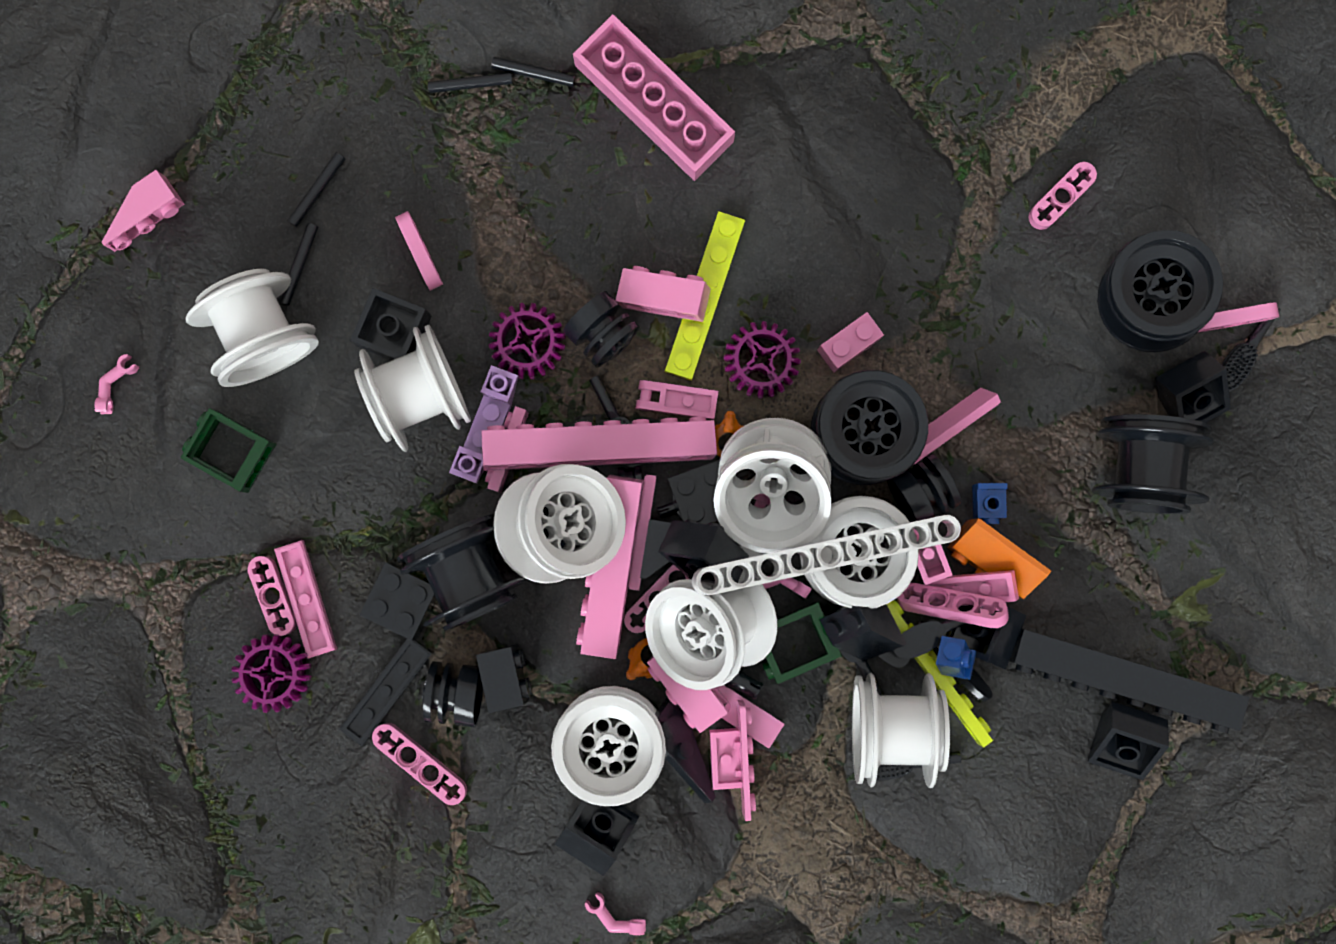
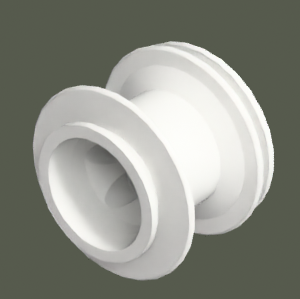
M267 269L244 271L211 285L196 298V304L186 315V323L194 327L214 326L226 351L211 367V374L218 377V382L221 386L234 387L273 375L300 361L318 346L319 341L314 335L316 330L314 325L308 323L289 325L276 299L287 290L291 283V277L283 272L270 273Z
M430 325L424 326L425 333H421L418 327L413 328L416 339V351L376 367L369 354L364 349H361L359 356L364 371L360 368L354 370L364 402L385 442H389L392 440V435L404 452L408 451V443L403 430L407 427L441 413L447 415L458 430L461 428L459 420L464 418L466 423L471 422L458 384Z
M559 464L549 467L540 473L523 476L504 491L495 510L494 537L504 561L523 578L545 584L557 583L565 579L584 578L602 569L616 556L625 535V510L615 487L602 474L585 466ZM544 507L548 508V516H545L543 513ZM544 528H546L549 533L548 538H546L543 532ZM561 540L566 543L563 548L560 545Z
M869 496L847 497L831 504L830 515L825 527L807 545L848 536L847 529L850 526L855 527L859 534L910 522L895 506L884 500ZM911 528L909 539L912 543L916 544L917 537L913 528ZM885 534L880 537V545L884 550L890 547V539ZM854 540L850 545V550L856 556L857 552L853 546L859 548L861 545L858 541ZM825 546L821 551V558L825 563H829L832 560L833 553ZM919 549L883 557L882 563L872 559L850 564L851 572L848 575H843L840 567L805 574V577L819 595L834 604L852 608V606L877 608L896 599L909 586L918 565ZM800 555L801 566H803V558ZM864 567H869L872 570V574L868 579H864L861 575Z
M744 570L740 576L738 583H741L745 577ZM684 579L668 584L651 601L646 614L645 629L652 655L669 677L687 688L708 690L723 686L733 680L741 667L755 665L765 659L776 641L777 617L770 595L762 584L714 595H702L694 590L691 579ZM701 581L702 587L706 590L714 587V583Z
M872 673L867 675L866 681H863L861 675H856L852 700V750L856 783L863 784L864 778H867L868 785L874 787L880 765H922L925 783L928 788H933L937 780L938 770L939 772H945L949 760L950 723L945 691H936L934 678L928 673L923 679L921 696L879 695L875 677Z
M602 686L580 695L569 705L558 720L553 733L551 744L552 760L561 782L575 796L594 805L619 806L642 796L659 777L666 753L665 737L662 726L655 715L656 708L638 692L619 686ZM599 720H606L609 724L608 730L600 731L597 728V722ZM621 724L628 725L630 733L626 736L620 735L617 730L618 726ZM591 736L594 739V745L586 747L582 738ZM605 740H609L611 744H618L614 747L612 754H609L608 750H600L604 746ZM628 745H633L637 753L633 756H627L624 748ZM591 757H598L601 765L596 767L589 759ZM617 761L621 763L622 769L611 770L610 764Z

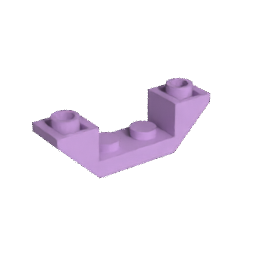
M491 365L481 390L483 398L464 446H459L449 473L474 483L478 482L484 472L482 430H487V427L494 425L504 426L505 419L512 406L518 375Z

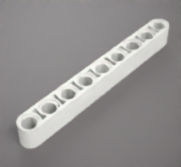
M942 515L708 566L694 573L692 586L699 594L714 595L945 544L959 537L961 526L955 517ZM940 522L947 526L945 537H942L938 532ZM911 528L916 529L919 534L916 544L912 543L909 539ZM883 534L887 535L890 539V547L887 550H884L880 545V537ZM854 540L858 541L862 548L861 554L858 557L854 556L850 550V545ZM825 546L833 553L832 560L829 563H825L821 558V551ZM794 553L800 554L803 558V566L800 570L795 569L791 564V558ZM766 559L770 560L774 565V572L769 577L765 576L761 571L762 562ZM735 566H739L744 570L745 577L741 583H736L732 580L731 571ZM706 572L711 573L715 579L714 587L710 590L704 589L701 585V577Z

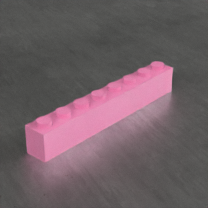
M706 417L689 418V422H678L677 418L661 419V423H649L648 419L633 420L632 424H621V421L610 420L603 422V425L592 426V422H577L574 427H563L562 423L546 424V428H534L532 424H521L516 426L517 429H505V426L494 425L487 427V430H482L483 471L549 468L559 464L592 466L713 460L717 455L714 420L706 421Z

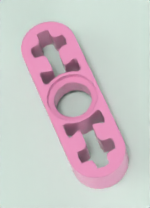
M1088 162L1076 164L1030 210L1028 216L1030 224L1039 230L1050 227L1095 182L1097 177L1095 167ZM1085 171L1087 173L1085 179L1074 187L1071 183L1078 177L1079 173ZM1065 189L1070 195L1069 201L1067 203L1059 202L1055 197L1056 190ZM1051 205L1054 209L1046 216L1047 220L1043 219L1040 221L1037 218L1040 214L1039 212H1043Z
M409 211L396 216L395 219L429 290L431 291L443 285Z
M1277 303L1217 312L1197 333L1278 318Z
M267 556L253 558L248 564V574L268 628L273 634H278L279 636L288 635L296 629L297 622L277 564L272 558ZM259 562L268 564L269 569L265 571L267 580L274 578V583H267L261 587L260 582H266L263 574H257L256 569L260 567ZM271 587L276 588L280 593V598L275 604L268 603L265 598L266 591ZM284 605L285 609L279 610L282 618L289 619V623L285 624L286 630L283 627H277L276 622L280 620L278 612L271 614L270 609L279 608Z

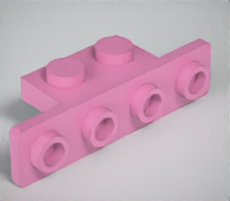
M737 700L738 728L709 730L713 790L741 788L742 814L745 821H751V811H756L754 793L750 794L749 783H754L753 765L748 764V754H753V742L751 736L747 737V726L752 725L751 709L746 708L744 701Z

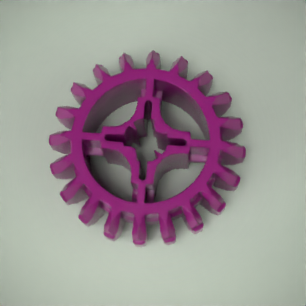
M520 303L519 312H516L514 307L510 306L509 311L512 315L507 317L503 312L499 314L504 321L502 324L497 321L493 322L492 325L499 331L489 333L490 338L497 340L496 342H491L489 348L491 350H498L493 353L492 358L494 360L502 359L498 364L500 369L510 365L507 371L514 374L518 370L519 379L523 380L525 372L528 371L530 379L534 380L535 370H538L541 376L544 377L546 375L543 369L544 366L547 365L551 370L555 369L554 364L551 362L552 358L557 361L562 360L561 355L556 353V350L564 351L566 347L562 343H557V341L566 339L564 333H556L563 326L561 322L552 324L556 319L554 313L545 317L547 314L546 307L543 306L536 313L537 306L535 303H531L529 311H526L524 303ZM522 321H538L545 326V328L541 330L539 328L535 330H529L524 326ZM515 325L517 335L505 347L506 335L510 328ZM521 330H523L526 336L528 335L530 339L534 338V341H531L533 353L530 351L528 347H526L525 344L520 345L521 342H524L522 340L524 336ZM550 335L549 348L544 356L540 358L538 346L541 342L545 341V337ZM524 352L529 354L532 362L520 363L514 361L508 355Z
M762 321L761 330H757L755 322L750 323V333L745 327H741L739 331L742 338L733 334L731 339L737 345L727 344L726 350L733 354L724 355L723 359L726 362H732V364L725 367V372H735L729 378V381L731 383L737 379L741 381L736 389L740 391L745 385L748 386L746 395L749 397L752 395L753 389L758 390L757 397L759 399L763 397V390H767L770 398L774 397V387H776L778 392L783 393L785 389L782 382L789 386L793 384V380L788 374L797 376L799 373L797 369L791 366H797L801 363V359L792 358L793 355L800 352V349L797 347L790 349L789 347L795 342V338L791 337L785 340L784 337L788 332L786 329H783L780 335L777 334L778 324L776 323L772 325L771 331L766 330V321ZM754 339H769L777 345L771 348H763ZM747 344L752 359L741 368L739 365V352ZM783 352L785 368L778 377L773 366V360ZM756 353L760 354L761 357L770 355L766 362L769 364L768 367L763 363L754 365L758 358ZM759 371L766 378H769L770 381L758 382L746 375Z
M266 634L262 635L261 641L254 638L251 640V646L244 645L241 648L245 656L236 655L235 660L241 664L233 666L231 670L239 673V677L232 678V683L240 682L241 687L237 688L235 693L245 692L246 695L242 699L243 703L253 700L252 709L256 710L262 705V711L267 713L270 712L271 708L275 712H280L282 705L286 709L293 706L292 700L298 702L302 699L298 691L306 692L308 690L307 685L303 684L302 681L311 680V675L304 674V670L310 669L311 664H303L302 660L307 658L308 655L306 652L298 655L297 652L301 648L299 643L290 647L292 642L290 637H286L282 641L281 636L274 634L271 640L270 636ZM270 649L269 656L265 658L264 664L257 667L253 666L257 656L263 651ZM280 653L288 659L292 670L283 666ZM271 669L276 674H281V676L272 678V675L261 671ZM252 677H255L260 681L261 691H263L264 693L260 692L257 689L252 680ZM291 680L288 689L282 695L274 697V691L278 689L280 681Z

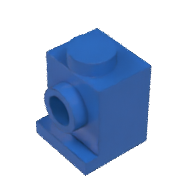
M978 483L972 485L973 519H982L986 524H999V519L1007 518V483ZM990 498L995 500L996 507L994 509L988 507L987 503Z
M942 636L936 666L941 675L970 680L976 651L970 650L963 639Z

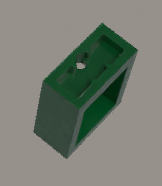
M209 408L207 412H203L196 424L198 428L194 435L185 441L182 447L183 454L180 458L239 492L249 493L274 450L276 443L225 414ZM220 422L256 441L235 477L200 458Z
M818 602L777 618V628L809 615L825 654L780 673L774 656L770 652L765 657L767 662L762 664L769 680L774 678L775 682L780 684L841 657L839 649L832 646L819 620L824 615Z

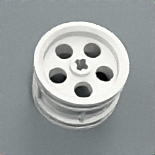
M766 418L748 423L729 438L720 457L714 493V508L720 525L724 527V531L735 542L756 552L772 553L805 546L821 533L828 521L831 509V463L826 456L827 451L822 440L812 430L792 420ZM796 464L807 473L797 474L792 471L791 465ZM743 469H752L756 473L750 480H741L735 475ZM788 491H796L802 495L804 501L801 504L792 505L785 500L784 496ZM758 494H765L769 497L771 503L765 508H758L752 505L750 501Z

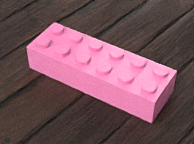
M613 14L573 53L575 66L694 181L734 142L735 131Z
M609 475L607 479L618 492L625 510V535L616 556L602 569L586 576L585 587H590L589 595L586 594L585 598H583L581 616H585L586 619L585 623H581V627H579L576 645H581L580 654L616 659L621 639L644 480Z

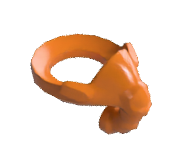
M727 411L722 422L715 426L717 456L721 457L722 453L718 445L721 435L735 433L743 427L736 419L733 411Z
M647 638L639 641L634 648L629 650L628 658L630 665L626 672V677L629 680H634L637 677L652 678L648 671L649 666H646L641 660V650L648 645Z

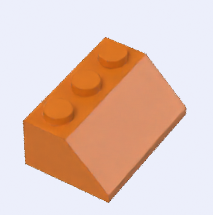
M979 518L967 520L961 528L959 537L947 547L953 552L951 557L964 566L969 563L977 570L974 573L1014 570L1019 599H1024L1051 572L1050 569Z

